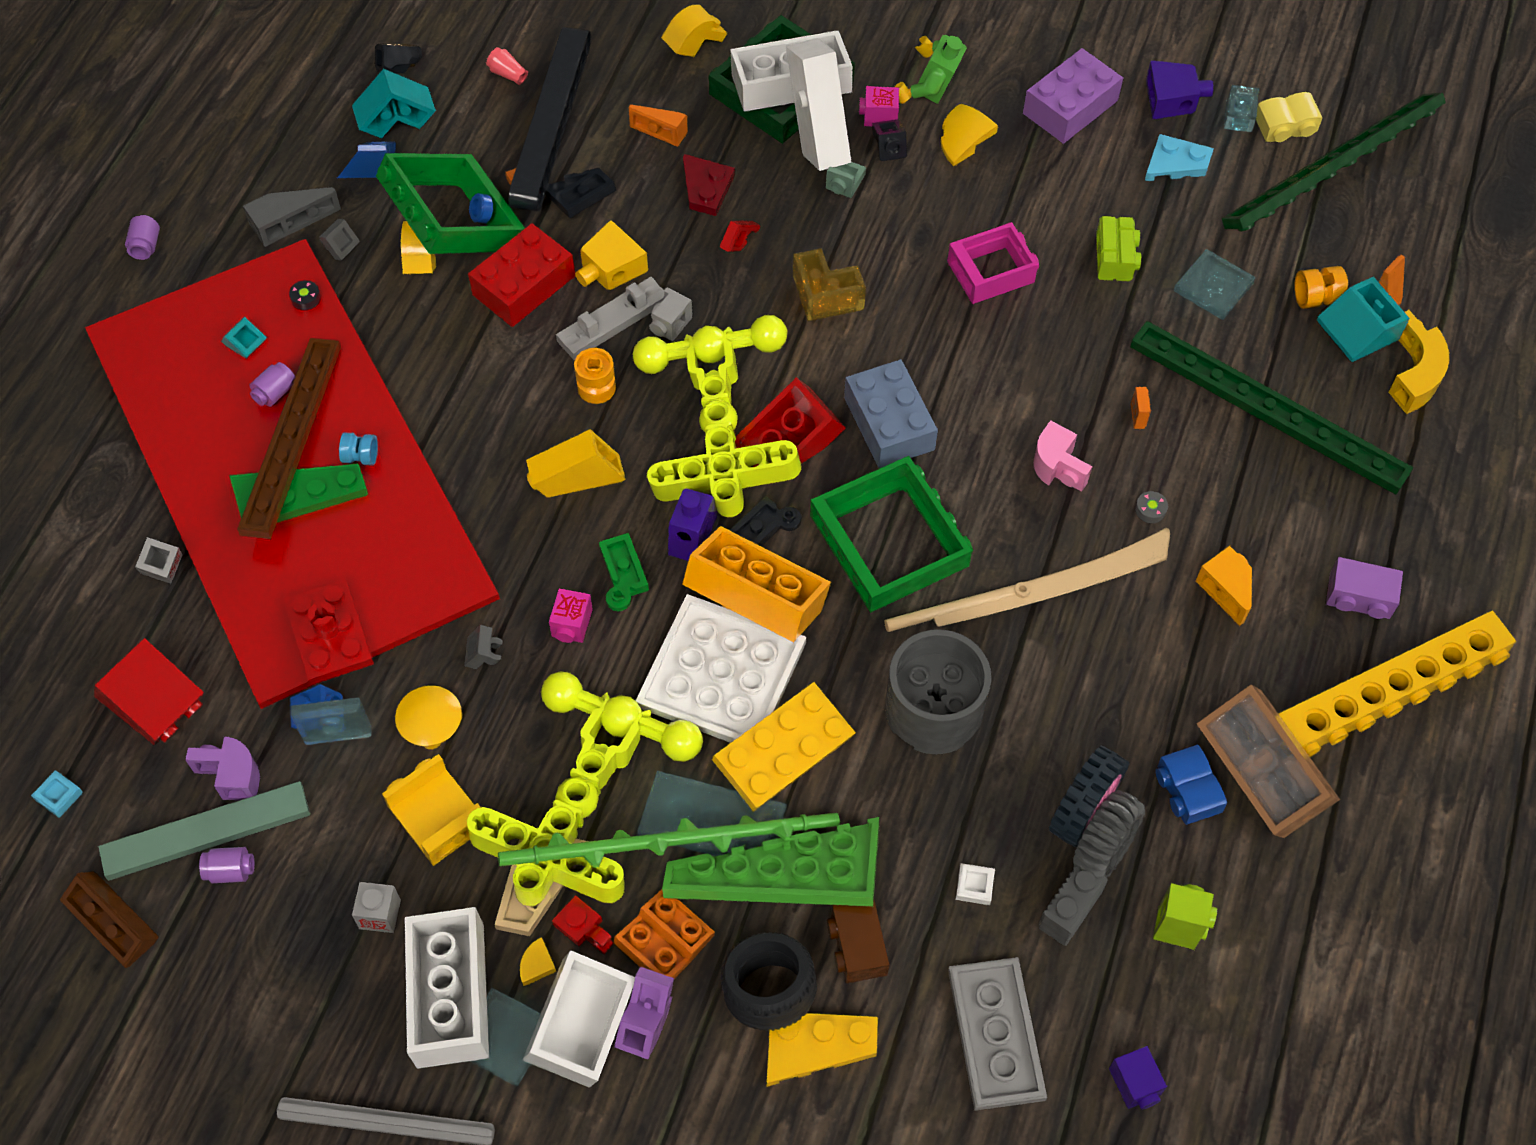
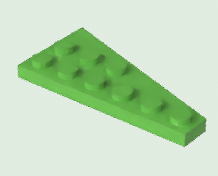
M879 817L867 819V824L850 827L849 823L838 825L836 831L819 834L815 831L791 835L790 840L777 838L763 841L761 847L745 850L744 846L731 848V853L713 857L707 853L669 861L666 865L662 887L663 898L873 906Z

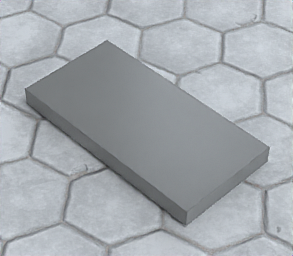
M1019 958L949 966V979L974 1111L1046 1101L1047 1094Z

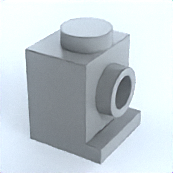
M667 287L664 290V300L658 302L652 310L650 330L659 337H665L674 341L692 319V300Z

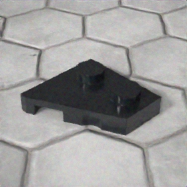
M595 168L582 173L564 175L565 181L548 184L545 195L571 218L616 191L614 181L600 168Z

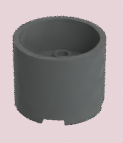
M928 630L915 634L904 641L896 650L891 661L885 700V715L892 732L896 733L906 743L912 745L914 750L926 754H946L962 748L964 743L969 741L980 728L990 690L991 669L983 651L969 638L949 630Z

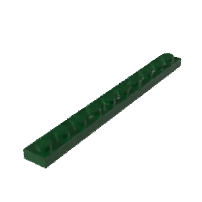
M1443 92L1422 94L1222 218L1224 228L1238 229L1239 232L1246 231L1255 225L1254 222L1260 218L1273 215L1276 212L1275 209L1279 206L1294 202L1296 200L1295 196L1315 189L1317 187L1316 183L1337 175L1336 171L1340 168L1355 164L1357 162L1356 158L1377 150V145L1395 139L1398 132L1414 127L1417 124V120L1435 114V109L1446 103Z
M1146 321L1132 339L1130 347L1395 495H1397L1414 468L1149 321Z

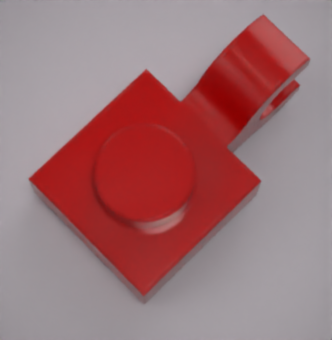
M576 895L552 920L553 925L577 946H580L587 939L600 952L605 954L613 945V942L610 940L612 938L611 935L599 927V924L602 922L601 916Z

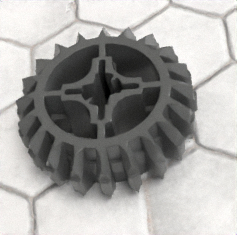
M1119 790L1109 795L1106 801L1102 802L1101 807L1096 810L1094 817L1090 820L1082 838L1078 842L1079 845L1073 857L1074 867H1079L1081 871L1088 870L1096 878L1102 876L1109 877L1119 862L1122 861L1139 831L1145 815L1144 804L1131 794Z

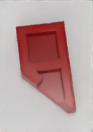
M730 221L720 248L727 252L741 251L747 244V236L751 231L756 233L760 229V225L754 221Z

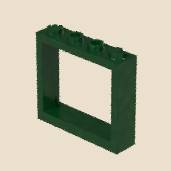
M780 15L773 22L768 23L755 37H751L743 47L809 36L811 34ZM731 55L709 74V95L780 143L786 142L799 130L795 103L781 114H778L769 107L743 111L736 86L732 83ZM851 61V64H852V83H853V82H854L855 63H854L853 61Z

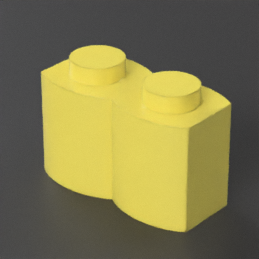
M1309 92L1296 93L1286 98L1276 97L1258 103L1254 116L1266 142H1283L1291 136H1311L1318 131L1322 121L1319 109Z

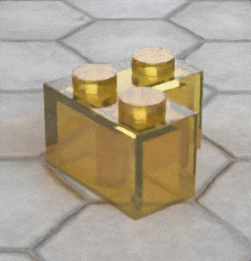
M822 248L793 254V278L807 321L864 310L866 287L858 265L829 271Z

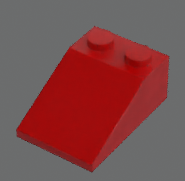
M796 377L736 436L735 444L737 448L787 440L796 445L802 464L824 450L846 427L815 392Z

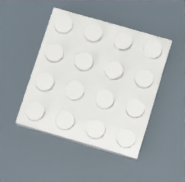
M687 594L638 694L636 702L644 711L651 710L652 714L671 721L680 719L691 721L698 726L701 732L731 743L777 709L804 649L806 637L800 635L795 642H792L730 609Z

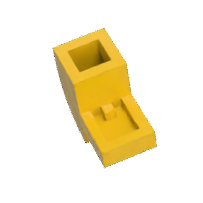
M691 5L681 10L671 20L661 38L676 54L695 57L705 39L723 42L727 32L720 26V20L710 15L701 5Z
M403 221L401 230L403 274L433 273L436 268L435 254L427 252L407 221Z

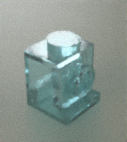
M1231 86L1226 102L1224 129L1252 132L1257 117L1260 88Z

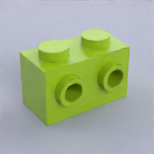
M1171 883L1158 907L1153 939L1194 950L1201 939L1206 940L1209 928L1213 929L1217 916V908L1212 907L1214 894L1204 892L1203 888L1196 885L1180 886Z

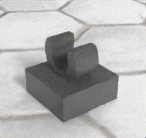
M337 219L319 237L320 242L335 260H342L360 242L345 219Z
M479 625L467 637L465 667L477 669L484 662L495 665L501 660V655L494 654L490 650L491 648L498 649L503 643L500 638L492 637L491 627Z

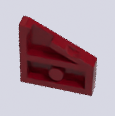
M684 154L683 166L689 209L716 216L734 179L735 168Z

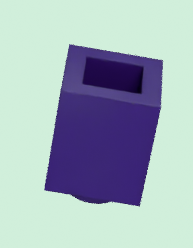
M1148 1046L1114 1059L1109 1067L1128 1109L1139 1105L1140 1109L1143 1110L1161 1101L1159 1096L1167 1088V1085Z

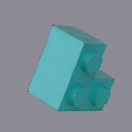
M383 69L352 105L359 130L379 138H383L397 120L420 129L436 111L428 87L386 69Z

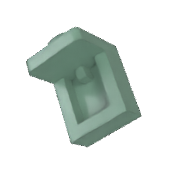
M853 162L836 166L835 168L829 167L826 175V189L852 198L866 175V167Z

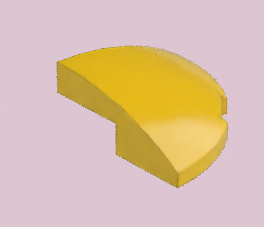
M964 104L956 106L947 115L942 125L941 147L948 161L955 166L975 154L976 145L996 134L998 125L986 115Z

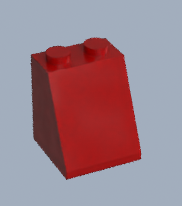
M145 638L95 684L94 688L95 698L153 745L160 739L164 743L168 741L179 729L175 724L184 715L187 718H191L203 706L199 700L203 697L204 692Z

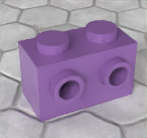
M1338 557L1330 572L1326 605L1334 606L1342 611L1365 613L1373 618L1390 619L1399 605L1403 571Z

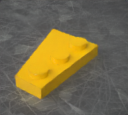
M806 1013L805 1016H802V1019L792 1023L791 1026L782 1027L780 1030H769L767 1087L778 1084L779 1081L811 1075L812 1072L822 1069L836 1068L876 1057L878 1017Z

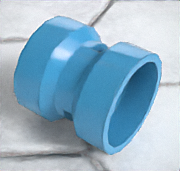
M349 432L342 434L339 444V458L342 463L352 464L354 461H360L363 465L373 466L375 464L378 452L376 435L365 434L363 437H359Z

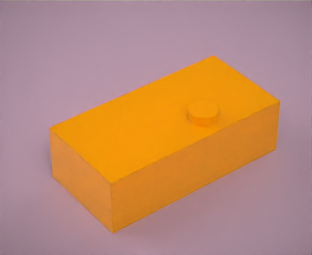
M722 526L714 531L690 554L682 585L721 604L723 607L792 642H795L822 612L831 584L830 581Z

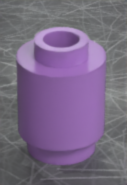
M141 215L131 219L125 241L127 253L131 257L145 260L154 253L160 226L153 218Z
M278 362L276 365H270L250 383V395L259 405L271 407L291 389L295 375L281 362Z
M246 847L210 849L209 852L202 853L200 856L199 869L201 879L209 880L211 883L246 882L248 875L254 872V856L252 853L248 854Z

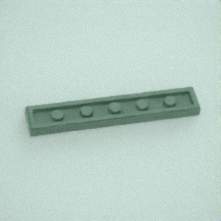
M299 781L100 845L98 847L104 876L108 881L310 816L303 785Z

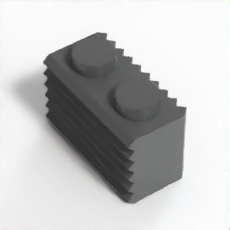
M1073 867L1068 878L1065 879L1057 894L1054 895L1046 910L1043 911L1038 924L1039 929L1062 945L1067 946L1102 894L1108 879L1105 876L1096 878L1088 870L1081 871L1079 867Z

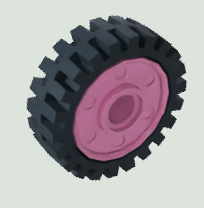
M1102 745L1097 748L1083 765L1081 772L1077 774L1073 784L1068 788L1067 794L1061 800V805L1057 808L1055 816L1052 818L1049 831L1077 848L1078 842L1082 838L1090 820L1094 817L1096 810L1101 807L1102 802L1106 801L1109 795L1118 790L1128 769L1129 761Z

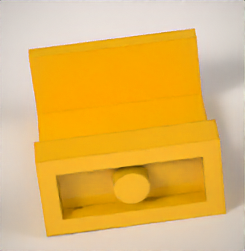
M439 754L432 759L423 760L417 765L415 771L405 778L393 781L387 787V790L382 793L388 808L433 866L470 840L467 827L468 816L473 810L481 808L478 803L475 805L449 774Z

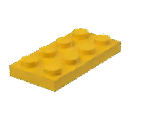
M813 682L716 753L712 761L754 812L851 739L856 732L815 682Z

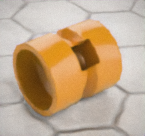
M1325 267L1320 272L1318 269L1298 271L1294 283L1297 303L1303 309L1319 307L1322 302L1324 305H1331L1348 289V279L1343 267Z
M588 348L581 351L574 361L578 394L583 400L593 404L604 403L610 400L616 390L614 365L611 355L600 348Z

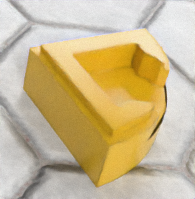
M542 937L534 941L527 948L521 959L520 977L523 986L556 972Z

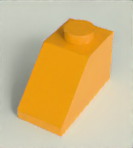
M1229 546L1202 565L1196 582L1240 626L1245 622L1251 609L1252 567L1243 555L1237 553Z

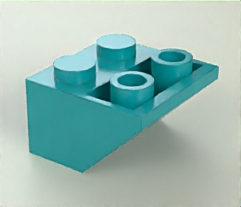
M1373 276L1347 289L1318 316L1317 321L1349 360L1354 362L1398 341L1410 318Z

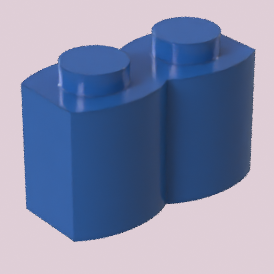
M1199 745L1160 758L1158 768L1156 769V777L1162 788L1166 787L1172 795L1170 805L1176 817H1181L1187 825L1223 813L1227 805L1226 797L1218 780L1212 774L1209 762Z

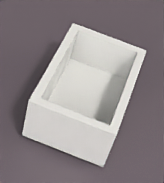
M570 950L561 962L523 1060L590 1088L600 1077L632 992L635 977Z

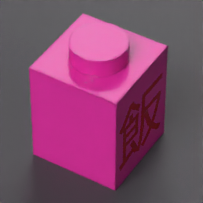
M866 86L865 98H860L859 115H864V126H872V123L898 119L899 87Z
M559 588L549 619L552 637L566 643L573 641L583 643L593 610L590 594Z

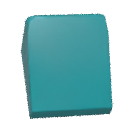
M244 317L224 336L221 342L244 358H247L267 337Z

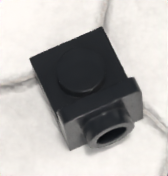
M895 119L872 123V133L878 143L880 160L887 161L906 158V130L900 120Z

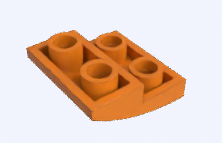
M660 890L641 907L639 915L615 936L613 943L639 967L675 979L714 936L715 931L679 899L663 898V891Z

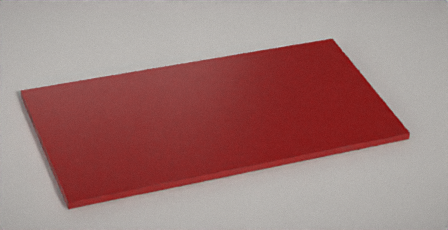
M306 239L85 327L260 709L312 686L304 669L283 598L346 578L372 658L500 599L492 580ZM299 281H312L318 286L321 299L316 307L309 310H300L293 306L289 291ZM244 317L267 337L247 358H244L221 342L224 336ZM310 338L339 341L341 349L297 469L349 465L348 463H342L339 458V444L342 434L349 432L359 437H363L365 434L376 435L378 452L375 464L373 466L363 465L360 461L352 463L359 464L368 495L278 522L271 539L240 536L237 528L241 515L229 475L259 473L290 392L289 390L271 407L267 405L261 406L250 395V383L270 365H276L278 362L285 364L296 376Z

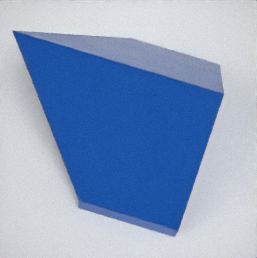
M395 141L359 144L358 152L338 178H377V170L385 153H395Z

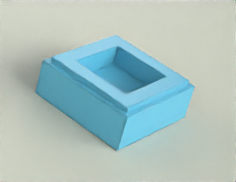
M55 770L31 796L35 801L60 818L83 791Z

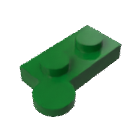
M629 533L599 542V549L614 586L606 594V604L613 611L627 609L631 604V596L649 591L648 582Z

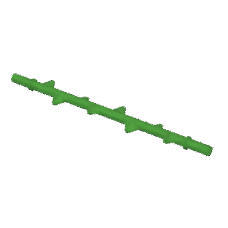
M828 813L811 816L801 814L800 817L756 822L749 816L744 815L739 824L698 829L690 820L683 818L677 831L631 837L623 830H617L613 839L572 844L560 833H554L546 847H537L535 845L529 849L498 852L499 866L533 862L536 865L541 861L584 857L593 868L600 866L604 855L608 853L650 849L657 855H664L668 846L709 841L721 852H727L731 840L734 838L776 834L783 840H790L793 831L807 832L810 829L835 827L840 824L838 813Z

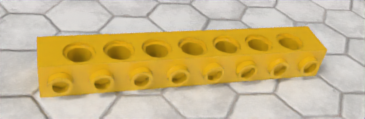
M1492 610L1279 713V715L1308 756L1311 757L1320 751L1321 746L1329 742L1331 745H1336L1347 738L1348 733L1355 729L1362 732L1375 724L1376 719L1382 716L1386 718L1395 716L1403 709L1404 705L1410 702L1413 705H1417L1426 700L1430 693L1437 689L1440 692L1448 690L1457 683V679L1463 676L1470 679L1479 674L1484 669V666L1490 663L1493 666L1501 664L1510 657L1509 651L1516 643V640ZM1445 659L1451 661L1452 664L1446 662ZM1418 672L1423 673L1426 677L1419 675ZM1390 684L1398 687L1400 691L1393 689ZM1362 697L1368 698L1373 704L1367 703ZM1335 711L1342 712L1346 717L1339 716ZM1307 724L1316 726L1319 731L1312 730ZM1285 743L1280 745L1287 757L1292 755V752Z

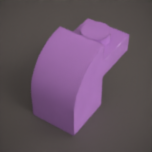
M224 737L222 749L213 745L188 748L186 761L194 773L217 774L214 787L222 800H243L257 795L260 781L259 769L243 743L234 738Z
M643 967L639 968L635 976L630 1003L619 1024L615 1048L649 1059L659 1039L673 997L670 995L674 978Z

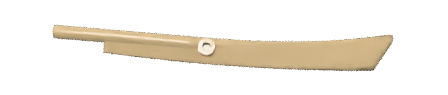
M1164 528L1116 552L1060 572L884 620L886 630L890 632L934 620L937 627L1032 604L1129 574L1167 560L1170 530Z

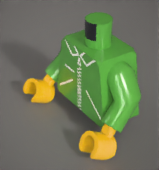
M942 35L941 39L934 41V43L927 36H922L919 39L922 44L916 46L915 49L924 58H928L931 55L932 57L918 84L912 85L910 89H908L904 82L895 85V87H899L900 104L908 101L911 96L913 98L925 97L937 104L939 103L967 49L966 45L962 44L958 37Z

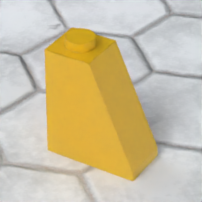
M591 429L526 460L529 470L527 480L534 490L540 491L547 498L626 480L619 454Z

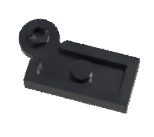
M766 496L736 523L730 531L762 546L780 528L785 531L796 530L801 525L802 517L801 513L794 507H784L779 510L776 507V503Z

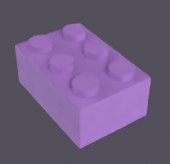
M1081 48L1027 90L1023 114L1064 144L1118 101L1123 77Z

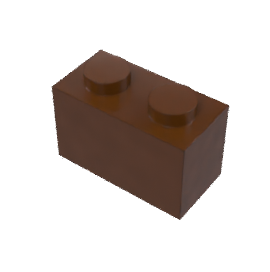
M875 901L873 906L833 905L832 916L827 919V928L830 939L837 940L839 951L834 952L837 972H844L846 983L887 976L889 961Z

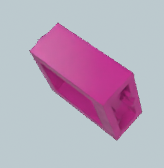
M1012 222L950 243L947 262L972 304L1035 282L1037 269H1039L1038 258L1034 253L1030 252L1024 235L1017 231ZM1006 248L1018 268L983 279L972 259Z

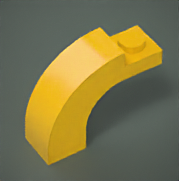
M1410 310L1405 311L1410 319L1398 341L1411 355L1415 367L1397 375L1388 392L1406 414L1419 409L1433 397L1449 365V350L1438 327L1427 331L1423 323Z

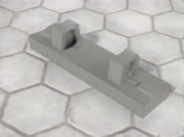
M652 277L638 285L634 282L626 287L625 293L590 314L586 311L578 316L577 322L556 334L557 342L575 360L581 351L597 347L652 313L654 306L664 300V290ZM634 301L636 308L630 302Z

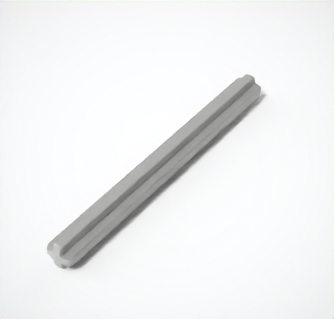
M287 1097L281 1098L277 1107V1118L281 1120L477 1145H491L495 1134V1127L492 1123Z

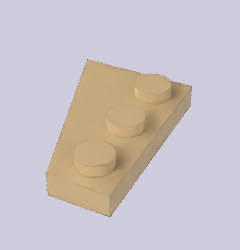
M575 839L574 843L589 842V841H584V840ZM512 865L495 921L496 930L530 936L563 885L553 882L541 903L534 906L523 905L515 895L513 874L517 866ZM577 865L572 866L569 870L574 871ZM527 881L522 887L533 888L538 883L536 881Z

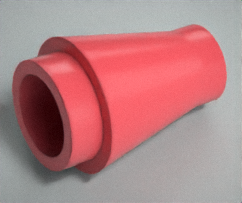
M497 47L488 56L486 65L492 73L514 81L518 85H521L526 80L528 71L506 49Z

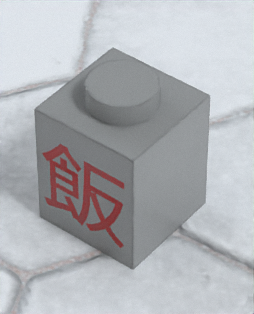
M147 537L135 567L140 574L171 584L183 554L178 547Z
M359 882L352 917L359 929L394 933L401 902L395 887L392 885Z

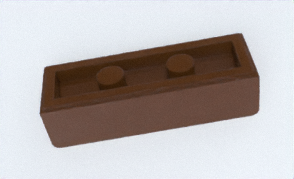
M95 872L77 873L60 898V901L125 968L130 967L159 938Z

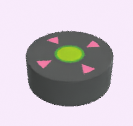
M1154 491L1141 494L1135 506L1137 516L1147 523L1160 522L1164 519L1168 510L1166 498Z

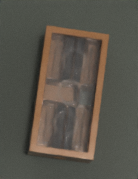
M1253 685L1248 686L1197 723L1200 730L1275 836L1285 838L1340 800L1262 690Z

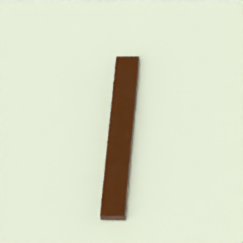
M309 339L237 528L240 536L271 539L341 349L339 341Z

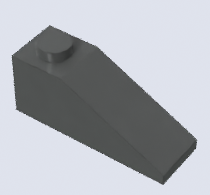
M333 187L268 193L243 206L249 225L265 247L341 210L336 191Z

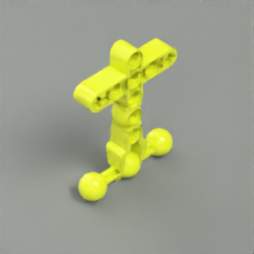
M764 315L757 318L750 329L734 332L730 327L722 331L716 326H705L698 329L693 337L687 334L684 341L668 344L658 337H645L634 346V364L646 374H656L663 371L671 360L687 358L688 371L693 385L702 394L701 403L703 409L700 413L699 423L701 429L706 434L707 454L663 461L652 465L647 472V478L654 496L658 500H679L683 489L687 488L705 494H712L718 513L724 517H734L744 507L742 488L787 481L799 475L801 472L800 458L796 445L790 441L781 440L737 448L735 444L736 436L734 430L736 429L738 415L731 405V385L738 380L734 349L754 345L762 352L772 353L780 350L787 339V328L780 318L774 315ZM725 356V362L719 365L718 371L711 370L705 374L703 368H699L698 359L704 363H715Z
M562 671L553 673L544 681L541 689V697L545 705L553 712L566 713L576 708L591 714L580 731L582 749L576 760L577 768H572L570 771L571 778L565 779L558 787L553 807L546 813L538 829L490 808L482 807L473 810L468 816L467 827L470 841L475 848L497 858L498 852L529 849L535 845L537 847H546L554 833H560L572 844L577 839V828H582L584 824L583 818L589 817L596 809L599 800L598 796L601 793L600 789L606 785L616 768H624L629 764L640 741V735L660 742L665 754L673 761L686 762L694 759L701 751L703 745L702 733L698 726L691 721L680 719L668 725L651 718V710L642 711L639 704L631 697L619 695L610 698L608 693L599 697L584 691L578 678L573 674ZM602 725L612 736L624 737L620 745L608 747L606 744H595V738ZM589 768L599 769L595 773H588L585 771ZM575 795H581L584 797L580 801L570 800V798ZM560 823H565L569 825L567 828L562 830L554 828L555 825ZM512 839L522 840L518 845L507 844ZM584 857L541 861L536 865L534 862L516 864L517 867L513 874L516 898L526 906H534L541 903L553 882L604 903L616 902L623 896L625 890L624 873L621 865L606 857H603L600 866L593 868ZM574 865H582L585 867L580 872H573L569 870ZM527 881H536L538 883L533 888L522 887Z

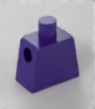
M1150 61L1146 85L1152 119L1194 113L1199 97H1212L1213 81L1198 80L1195 66L1191 64Z
M687 488L683 489L669 522L668 555L689 561L690 554L710 536L718 516L713 496ZM686 533L691 537V540H684L686 539Z

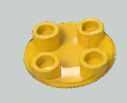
M423 686L412 690L400 701L395 714V722L399 733L405 740L414 745L424 746L426 749H435L456 732L463 714L458 699L449 690L439 686Z

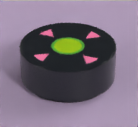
M299 281L289 291L293 306L300 310H309L316 307L321 299L318 286L312 281Z

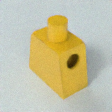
M611 220L581 248L583 267L575 272V275L584 287L597 280L604 288L611 290L648 271L647 252Z

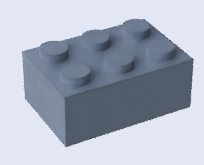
M902 360L845 377L844 399L879 469L904 457L910 456V458L935 450L938 429Z

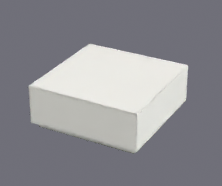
M961 863L956 900L990 905L995 869Z

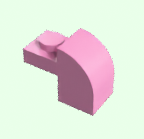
M1051 420L1038 439L1033 462L1035 472L1047 485H1050L1056 477L1066 486L1082 491L1088 483L1092 466L1071 455L1077 434Z

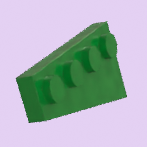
M359 464L296 469L277 523L367 496L368 491ZM258 473L229 475L241 518Z

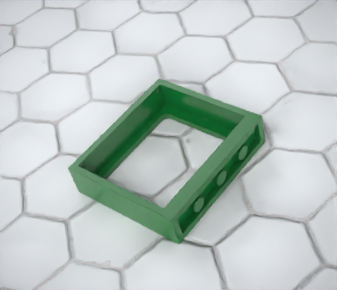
M385 153L377 170V179L429 254L496 252L525 229L472 154ZM413 185H455L463 190L470 201L477 193L487 194L492 198L493 202L492 216L486 223L487 226L441 227Z
M910 456L811 499L810 517L870 613L959 572L970 565L973 552L970 540L966 536L961 535L957 529L954 516L951 512L945 511L941 505L938 492L935 488L929 487L925 481V474L919 465H915ZM899 490H903L908 494L946 552L947 557L880 587L837 518Z

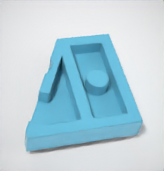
M1159 134L1145 180L1154 181L1155 176L1170 175V179H1178L1184 176H1205L1214 148Z

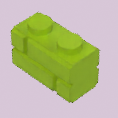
M1102 216L1099 219L1096 232L1099 280L1116 279L1117 281H1131L1135 270H1139L1141 265V253L1136 252V247H1139L1140 230H1135L1133 218L1119 217L1116 219V217Z

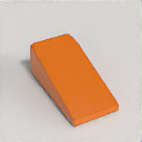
M629 106L631 128L677 147L687 135V115L650 107Z
M1403 255L1398 256L1384 270L1379 280L1381 286L1398 305L1401 304L1403 297L1405 257Z

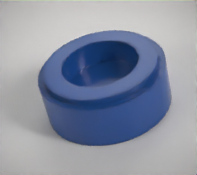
M477 193L470 201V217L474 222L487 223L493 212L492 198L487 194Z

